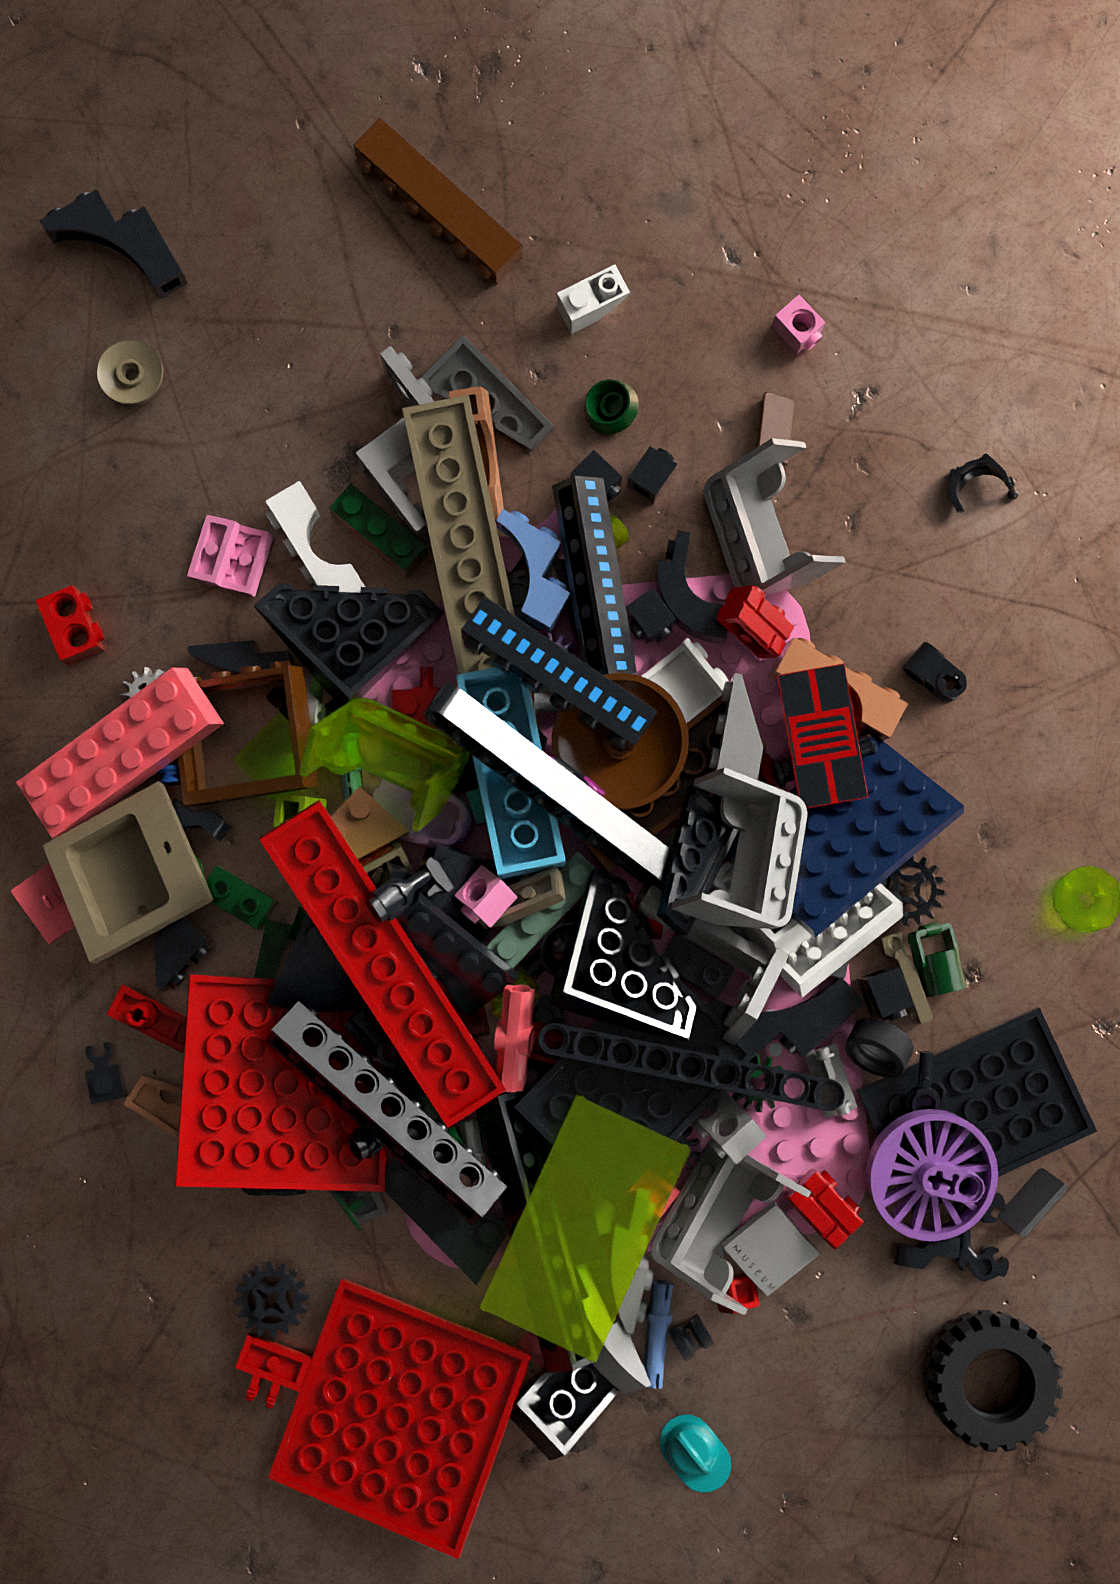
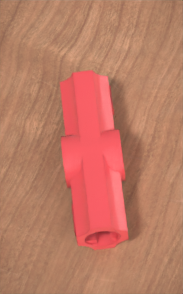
M516 984L504 987L501 1020L497 1025L494 1039V1049L498 1051L496 1074L506 1089L504 1092L513 1093L523 1091L526 1088L528 1058L532 1053L535 1041V1026L532 1025L535 989L527 985Z

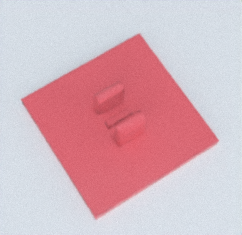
M50 863L11 890V893L48 945L75 927Z

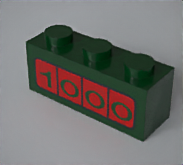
M351 483L329 507L333 518L407 579L429 555L427 546Z

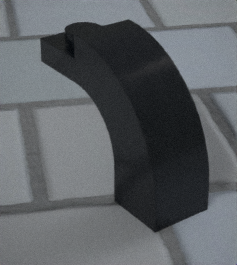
M677 530L675 540H668L665 559H670L671 562L658 561L656 569L657 593L676 618L675 624L681 630L697 639L723 645L727 639L728 630L716 619L723 605L707 602L699 598L688 586L685 578V562L690 532Z

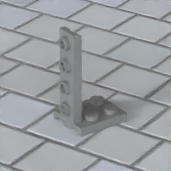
M652 885L642 899L639 910L672 930L657 916L662 890ZM696 918L689 934L682 935V937L751 976L750 980H746L738 992L737 998L740 1000L737 1006L731 1008L723 1023L728 1028L722 1039L735 1045L757 1021L789 954L779 948H776L770 954L763 950L759 944L737 935L728 926L715 925Z

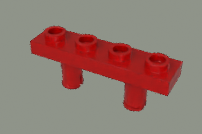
M122 984L106 1015L184 1053L186 1015Z

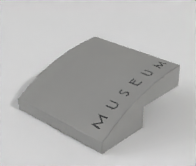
M774 1201L721 1243L739 1267L767 1296L820 1255L816 1246L796 1227L793 1220Z

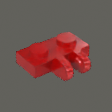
M248 1333L235 1366L236 1369L253 1375L245 1400L252 1402L256 1398L261 1378L273 1382L265 1400V1407L273 1409L281 1386L299 1392L312 1356Z

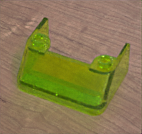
M356 698L310 727L299 775L306 777L322 765L327 767L332 773L339 775L352 772L360 767L412 793L410 805L416 813L411 829L418 832L443 811L468 764L470 753L438 730L374 700Z

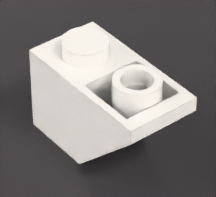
M613 265L558 292L557 308L570 333L573 334L601 320L630 295V291L616 265Z

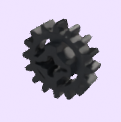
M915 854L881 882L888 890L892 879L894 882L892 894L902 902L903 906L911 904L917 908L913 912H903L902 922L904 926L908 927L912 919L918 925H923L922 916L924 915L934 919L935 915L932 909L934 907L943 908L942 903L938 901L939 896H947L946 891L939 889V885L946 882L945 878L935 876L940 868L937 865L927 868L929 859L923 857L918 863ZM916 868L921 871L912 876L906 875L902 870ZM901 880L911 885L916 884L913 891L917 899L903 895L906 893V888ZM931 884V895L929 900L925 898L926 887Z
M273 1260L268 1261L266 1269H263L260 1263L254 1266L255 1275L246 1272L242 1276L247 1285L239 1284L236 1287V1290L243 1294L234 1300L235 1305L243 1306V1310L237 1317L239 1319L247 1316L249 1321L245 1328L248 1330L256 1325L258 1327L257 1336L261 1337L267 1329L270 1331L271 1338H275L279 1328L285 1334H288L291 1331L290 1322L298 1326L302 1321L297 1313L306 1314L309 1307L302 1304V1301L309 1299L310 1293L302 1292L301 1290L306 1285L307 1280L302 1279L298 1281L295 1278L299 1272L297 1268L292 1270L291 1273L286 1271L287 1262L285 1261L279 1268H275ZM275 1276L282 1279L279 1282H268L262 1278ZM290 1287L294 1292V1307L288 1300V1289ZM251 1291L256 1297L257 1308L253 1310L250 1301ZM273 1292L277 1293L279 1297L276 1302L269 1305L266 1302L269 1297L268 1295H271ZM276 1315L281 1320L268 1321L263 1318L265 1316Z

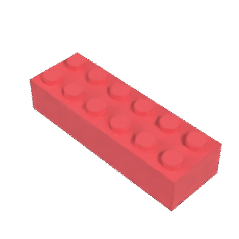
M172 667L16 783L51 838H56L102 813L224 723L189 669Z

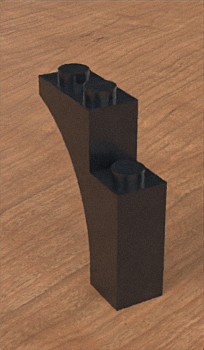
M96 189L92 192H84L78 195L74 202L63 208L52 209L47 213L46 217L39 220L54 244L75 241L87 242L119 253L140 269L160 299L188 284L181 268L144 206L140 209L127 211L120 220L115 222Z
M836 977L819 993L804 1002L781 1010L761 1012L757 1021L741 1037V1040L757 1054L780 1033L782 1038L779 1042L792 1056L797 1052L799 1056L805 1057L865 1002L842 977ZM712 998L705 1004L723 1022L733 1007L716 998Z

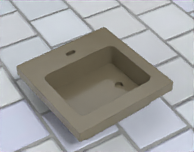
M159 781L42 845L88 960L95 965L214 900L166 788ZM169 845L171 847V853L168 850Z

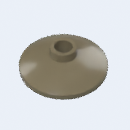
M136 340L117 342L106 349L99 359L97 366L99 385L109 398L118 403L131 405L144 402L156 393L162 382L163 367L157 353L143 342ZM130 372H137L138 376L135 380L130 381L127 379Z

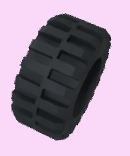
M978 1310V1315H972L967 1312L959 1315L960 1321L954 1324L952 1321H949L944 1325L943 1328L946 1332L940 1338L935 1335L931 1341L934 1349L932 1354L926 1352L924 1363L928 1366L927 1372H923V1383L928 1389L925 1393L927 1400L934 1408V1413L957 1438H961L966 1444L974 1448L981 1446L985 1451L996 1453L998 1447H1001L1005 1452L1014 1451L1017 1449L1016 1443L1018 1442L1028 1446L1035 1442L1032 1437L1035 1432L1039 1431L1044 1434L1048 1430L1049 1426L1045 1423L1049 1415L1056 1418L1060 1409L1054 1404L1055 1398L1061 1399L1063 1395V1387L1057 1382V1379L1062 1378L1061 1367L1054 1362L1057 1356L1037 1331L1018 1318L1016 1319L1000 1311L992 1313L990 1310ZM991 1349L1006 1350L1017 1359L1020 1366L1021 1378L1018 1390L1014 1397L1004 1406L995 1410H978L969 1404L963 1394L965 1371L970 1362L979 1354Z

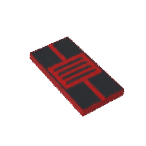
M845 663L777 675L776 679L797 796L803 800L806 808L869 798Z

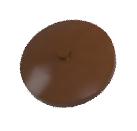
M605 674V677L658 711L645 734L632 752L626 748L621 751L612 746L606 740L608 736L598 729L593 732L582 726L577 720L579 717L571 711L562 712L559 710L552 729V752L554 757H559L578 772L593 780L599 788L606 792L603 798L619 810L636 809L660 798L678 779L688 754L689 736L687 724L677 702L657 683L634 674Z

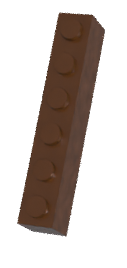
M379 118L353 144L357 165L365 173L369 174L372 172L380 179L379 184L387 193L398 195L403 200V206L413 216L419 214L426 221V226L435 236L440 237L442 235L448 240L450 248L457 256L462 259L467 257L474 264V270L483 279L487 280L490 278L495 284H498L523 258V245L383 119Z

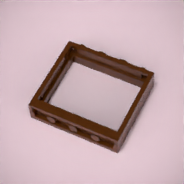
M290 661L271 662L270 668L261 670L260 666H248L240 668L241 674L231 675L230 671L211 673V679L208 680L194 677L205 695L284 681L296 774L207 788L202 744L200 741L178 757L183 806H202L319 787L304 667L291 666Z

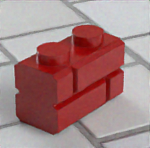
M754 585L734 587L728 593L724 601L725 605L721 607L716 617L717 621L758 659L777 658L780 656L786 644L785 640H788L794 626L785 618L784 610L778 606L771 605L764 598L765 593L759 587Z
M812 1168L797 1182L811 1191L809 1197L791 1188L784 1194V1198L834 1250L864 1222L858 1216L862 1209L850 1196L847 1195L843 1199L834 1190L838 1183L825 1170L819 1174Z

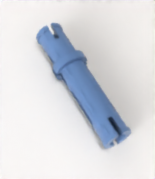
M657 1280L652 1281L650 1309L646 1311L645 1319L648 1320L644 1367L651 1383L647 1388H663L669 1323H672L673 1315L670 1314L674 1284L668 1281L659 1280V1283Z

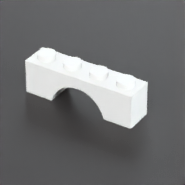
M300 481L266 500L270 511L265 513L275 530L282 528L288 537L283 540V543L292 558L299 555L304 563V566L299 569L309 585L316 583L317 585L339 586V592L360 593V588L365 586L351 563L344 565L330 564L319 559L312 552L310 535L320 515Z

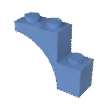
M503 509L496 520L497 529L505 533L517 545L525 559L529 572V590L526 601L521 609V618L551 633L570 600V592L566 591L567 586L553 577H550L549 580L544 578L561 550V542L557 540L558 535L550 529L542 526L539 530L528 523L530 520L522 513L515 510L509 513Z

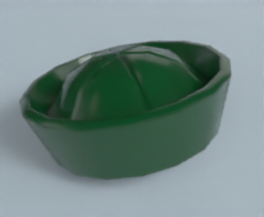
M612 379L599 381L591 387L586 395L583 407L585 419L590 427L599 433L614 434L621 432L629 427L637 416L639 407L638 397L633 388L623 381Z

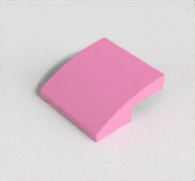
M206 515L187 577L212 586L255 597L274 535L268 531L242 526L233 520Z

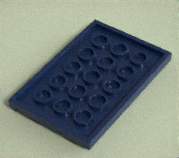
M868 728L859 734L858 738L870 734L872 737L870 742H874L876 750L875 755L862 758L869 798L807 808V821L791 917L814 938L964 813V805ZM795 786L792 790L789 791V793L797 796ZM739 833L736 835L726 856V859L733 865Z

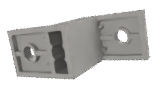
M389 346L380 353L386 377L410 407L434 402L431 398L432 390L423 378L417 380L411 372L413 367L402 352L396 354L393 348ZM402 418L357 451L356 455L362 472L405 528L420 541L426 543L430 540L424 509L418 502L412 505L411 499L408 496L409 491L402 482L403 479L415 471L404 418Z

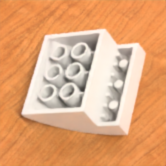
M729 861L721 866L712 884L714 891H730L734 865ZM880 883L816 938L792 917L786 925L774 929L740 928L750 941L759 944L766 952L772 954L776 948H779L789 954L780 972V976L801 997H804L903 917V904Z

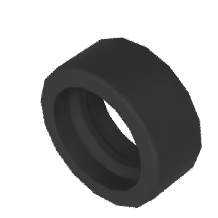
M862 1018L855 1023L846 1041L845 1050L848 1057L863 1070L876 1076L896 1078L904 1073L914 1051V1046L906 1033L895 1025L880 1019Z

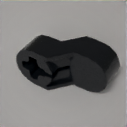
M176 797L172 801L184 831L202 827L215 839L221 841L232 828L225 819L211 808L193 812L189 807L183 806V802Z
M955 1236L940 1241H921L918 1245L896 1243L893 1263L905 1267L924 1269L936 1256L959 1258L961 1237Z

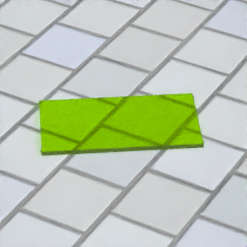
M576 1095L479 1308L483 1309L484 1312H490L572 1351L588 1361L596 1363L691 1148L686 1144H680L586 1100L584 1096Z

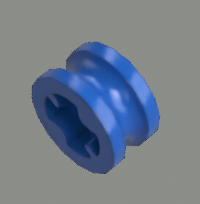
M179 765L165 766L157 772L161 775V779L158 781L164 784V786L181 784Z

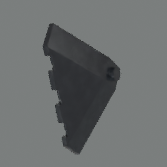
M279 583L254 604V608L319 684L346 711L363 697L444 614L421 589H408L407 595L387 594V588L361 587L360 593L339 592V586L313 585V591L292 590V584Z
M594 868L556 972L549 1004L578 1015L687 1041L690 1038L696 1006L690 996L683 998L674 982V979L679 977L666 953L661 956L659 955L650 939L655 933L643 911L636 914L626 896L632 892L626 880Z

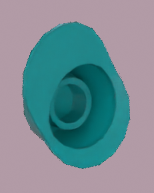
M688 1414L678 1415L669 1420L660 1436V1448L670 1467L683 1483L692 1490L703 1493L713 1492L722 1487L729 1478L732 1468L731 1457L723 1443L699 1417Z

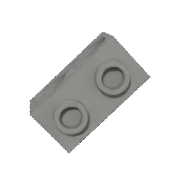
M724 1090L691 1123L703 1139L708 1135L711 1136L712 1139L708 1144L721 1158L727 1154L736 1165L767 1137L755 1121Z

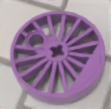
M924 1109L913 1111L897 1118L879 1134L868 1156L866 1181L870 1196L877 1210L891 1227L913 1239L940 1241L964 1233L984 1216L996 1192L998 1166L989 1141L973 1124L947 1111ZM939 1120L940 1123L933 1144L930 1121ZM921 1123L923 1151L910 1129L911 1126ZM951 1123L960 1125L945 1145ZM971 1132L976 1140L955 1152ZM903 1133L918 1160L900 1147ZM982 1152V1161L959 1164L976 1153ZM897 1153L911 1164L896 1161ZM894 1169L902 1171V1173L892 1174V1171ZM984 1171L983 1180L975 1172ZM965 1178H970L969 1185L964 1189H959L960 1182ZM901 1184L886 1193L889 1185ZM905 1196L890 1215L885 1207ZM938 1197H940L952 1218L951 1221L941 1224ZM950 1200L962 1202L968 1208L961 1215H958ZM929 1201L931 1226L921 1227ZM916 1203L910 1225L901 1222Z

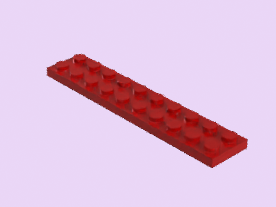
M318 800L259 838L260 842L447 1128L506 1091L397 919L394 918L390 922L386 919L382 923H378L369 911L366 901L372 897L371 893L377 888L321 801Z

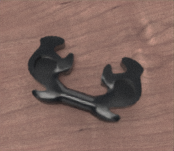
M995 1192L991 1205L980 1219L981 1222H997V1218L991 1216L994 1206L1001 1211L1006 1210L1005 1200L999 1192ZM954 1201L953 1203L958 1215H961L968 1208L964 1204L962 1209L961 1202ZM971 1228L958 1235L961 1237L959 1258H955V1263L959 1270H965L966 1262L973 1276L981 1281H987L997 1276L1004 1277L1009 1269L1008 1259L1001 1256L998 1262H996L993 1257L995 1253L999 1252L998 1248L991 1245L982 1246L980 1252L976 1254L971 1244Z

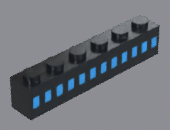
M573 476L552 485L581 659L602 675L612 673L637 674L604 479Z
M485 596L461 629V638L465 640L463 644L470 651L477 655L483 652L493 659L492 664L497 669L506 674H509L510 671L522 678L520 682L524 687L534 693H538L540 690L550 697L549 702L555 708L562 712L571 711L579 717L577 720L582 726L593 732L598 729L608 736L606 740L612 746L621 751L626 748L632 752L656 717L658 711Z

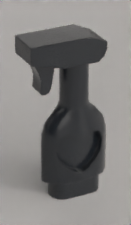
M432 857L423 859L419 864L420 871L409 879H390L371 893L372 897L366 901V906L378 923H382L386 919L390 922L412 904L414 892L427 882L431 886L424 893L426 898L436 892L444 894L451 891L454 886L439 862Z

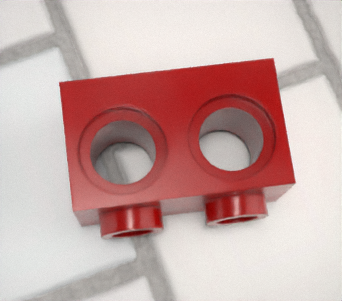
M71 585L36 600L61 662L70 666L104 652L101 641L105 640V636L99 623H93L89 611L93 610V606L86 592L81 593L75 586ZM69 602L74 603L73 612L69 616L62 617L61 608L63 605ZM85 632V643L82 646L74 647L73 638L75 635Z

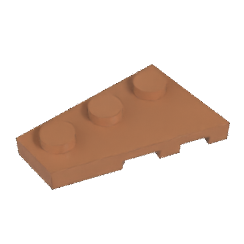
M360 786L331 816L358 860L409 834V831Z

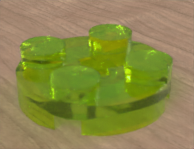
M1077 867L1068 871L1055 884L1052 895L1053 907L1058 912L1063 923L1072 930L1096 932L1110 927L1120 912L1119 881L1099 867ZM1087 890L1091 891L1092 896L1095 897V903L1090 904L1089 909L1084 908V902L1079 900L1080 894H1086Z

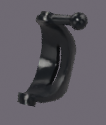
M986 453L979 459L968 461L963 466H957V469L954 470L953 468L950 470V495L957 513L964 512L963 504L960 502L962 488L968 481L981 475L998 477L1008 487V498L1011 500L1018 498L1019 492L1014 487L1015 483L1012 477H1008L1006 471Z

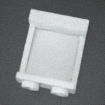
M689 638L684 640L677 649L642 675V677L660 685L674 698L685 717L686 723L719 698L723 693L725 681L729 682L725 674L718 667L713 669L706 661L708 654L697 641L692 643Z

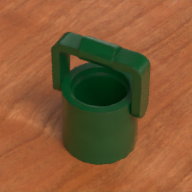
M938 922L924 924L918 927V931L908 934L912 958L918 970L926 998L967 988L959 948L950 923L939 924ZM942 932L946 950L924 955L920 937L928 938Z

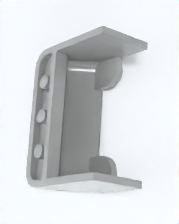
M771 438L711 476L704 486V497L734 587L754 585L762 589L765 595L806 585L846 563L844 556L811 555L807 552L789 554L771 498L780 493L785 485L786 475L782 462L805 449L804 442Z
M725 767L694 779L693 786L722 797L720 815L723 821L729 827L740 831L730 891L715 890L708 894L700 893L672 902L671 909L715 925L774 929L786 925L792 915L807 821L805 803L794 794Z
M707 1144L652 1243V1256L656 1262L710 1300L745 1315L748 1309L726 1294L733 1280V1268L728 1261L722 1258L725 1249L721 1243L736 1232L754 1198L764 1203L772 1202L779 1196L784 1185L806 1197H809L811 1191L748 1154L736 1165L727 1154L721 1158Z

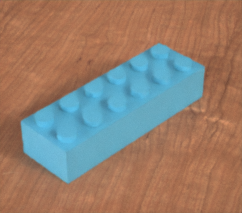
M496 667L456 675L457 686L542 750L530 691L521 684L522 678L511 671L509 674H506ZM472 755L497 877L505 879L544 871L551 867H564L566 860L557 819Z

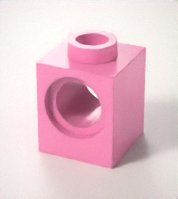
M799 294L775 315L771 327L798 354L805 347L808 350L812 349L822 339L821 332L825 321ZM802 322L807 326L808 330L805 332L797 331L793 327V323Z
M483 865L476 870L454 895L464 905L460 911L475 924L480 919L490 928L518 898L500 878Z

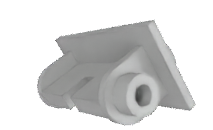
M836 1043L809 1052L804 1058L810 1075L835 1080L842 1085L845 1092L843 1104L838 1109L833 1111L823 1110L825 1118L835 1115L842 1116L850 1113V1110L858 1108ZM828 1085L822 1086L818 1092L819 1100L825 1105L830 1104L834 1099L833 1089Z

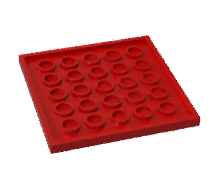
M189 975L175 1186L384 1192L386 1149L383 1147L370 1160L367 1158L361 1161L358 1160L348 1145L347 1136L353 1133L354 1128L360 1126L265 1042L272 1028L291 1010L266 1004L274 979ZM359 1009L317 1012L320 1020L328 1028L340 1032L345 1038L346 1044L355 1052H361L367 1056L372 1063V1067L381 1075L390 1077L383 1068L374 1063L371 1055L343 1027L345 1022ZM308 1036L302 1037L306 1045L317 1047L314 1039ZM386 1043L382 1048V1056L388 1062H391V1043ZM328 1060L333 1069L342 1070V1066L337 1060ZM355 1082V1087L359 1092L368 1093V1089L363 1083ZM381 1105L382 1112L388 1116V1106Z
M343 1278L340 1280L268 1478L459 1559L532 1354Z

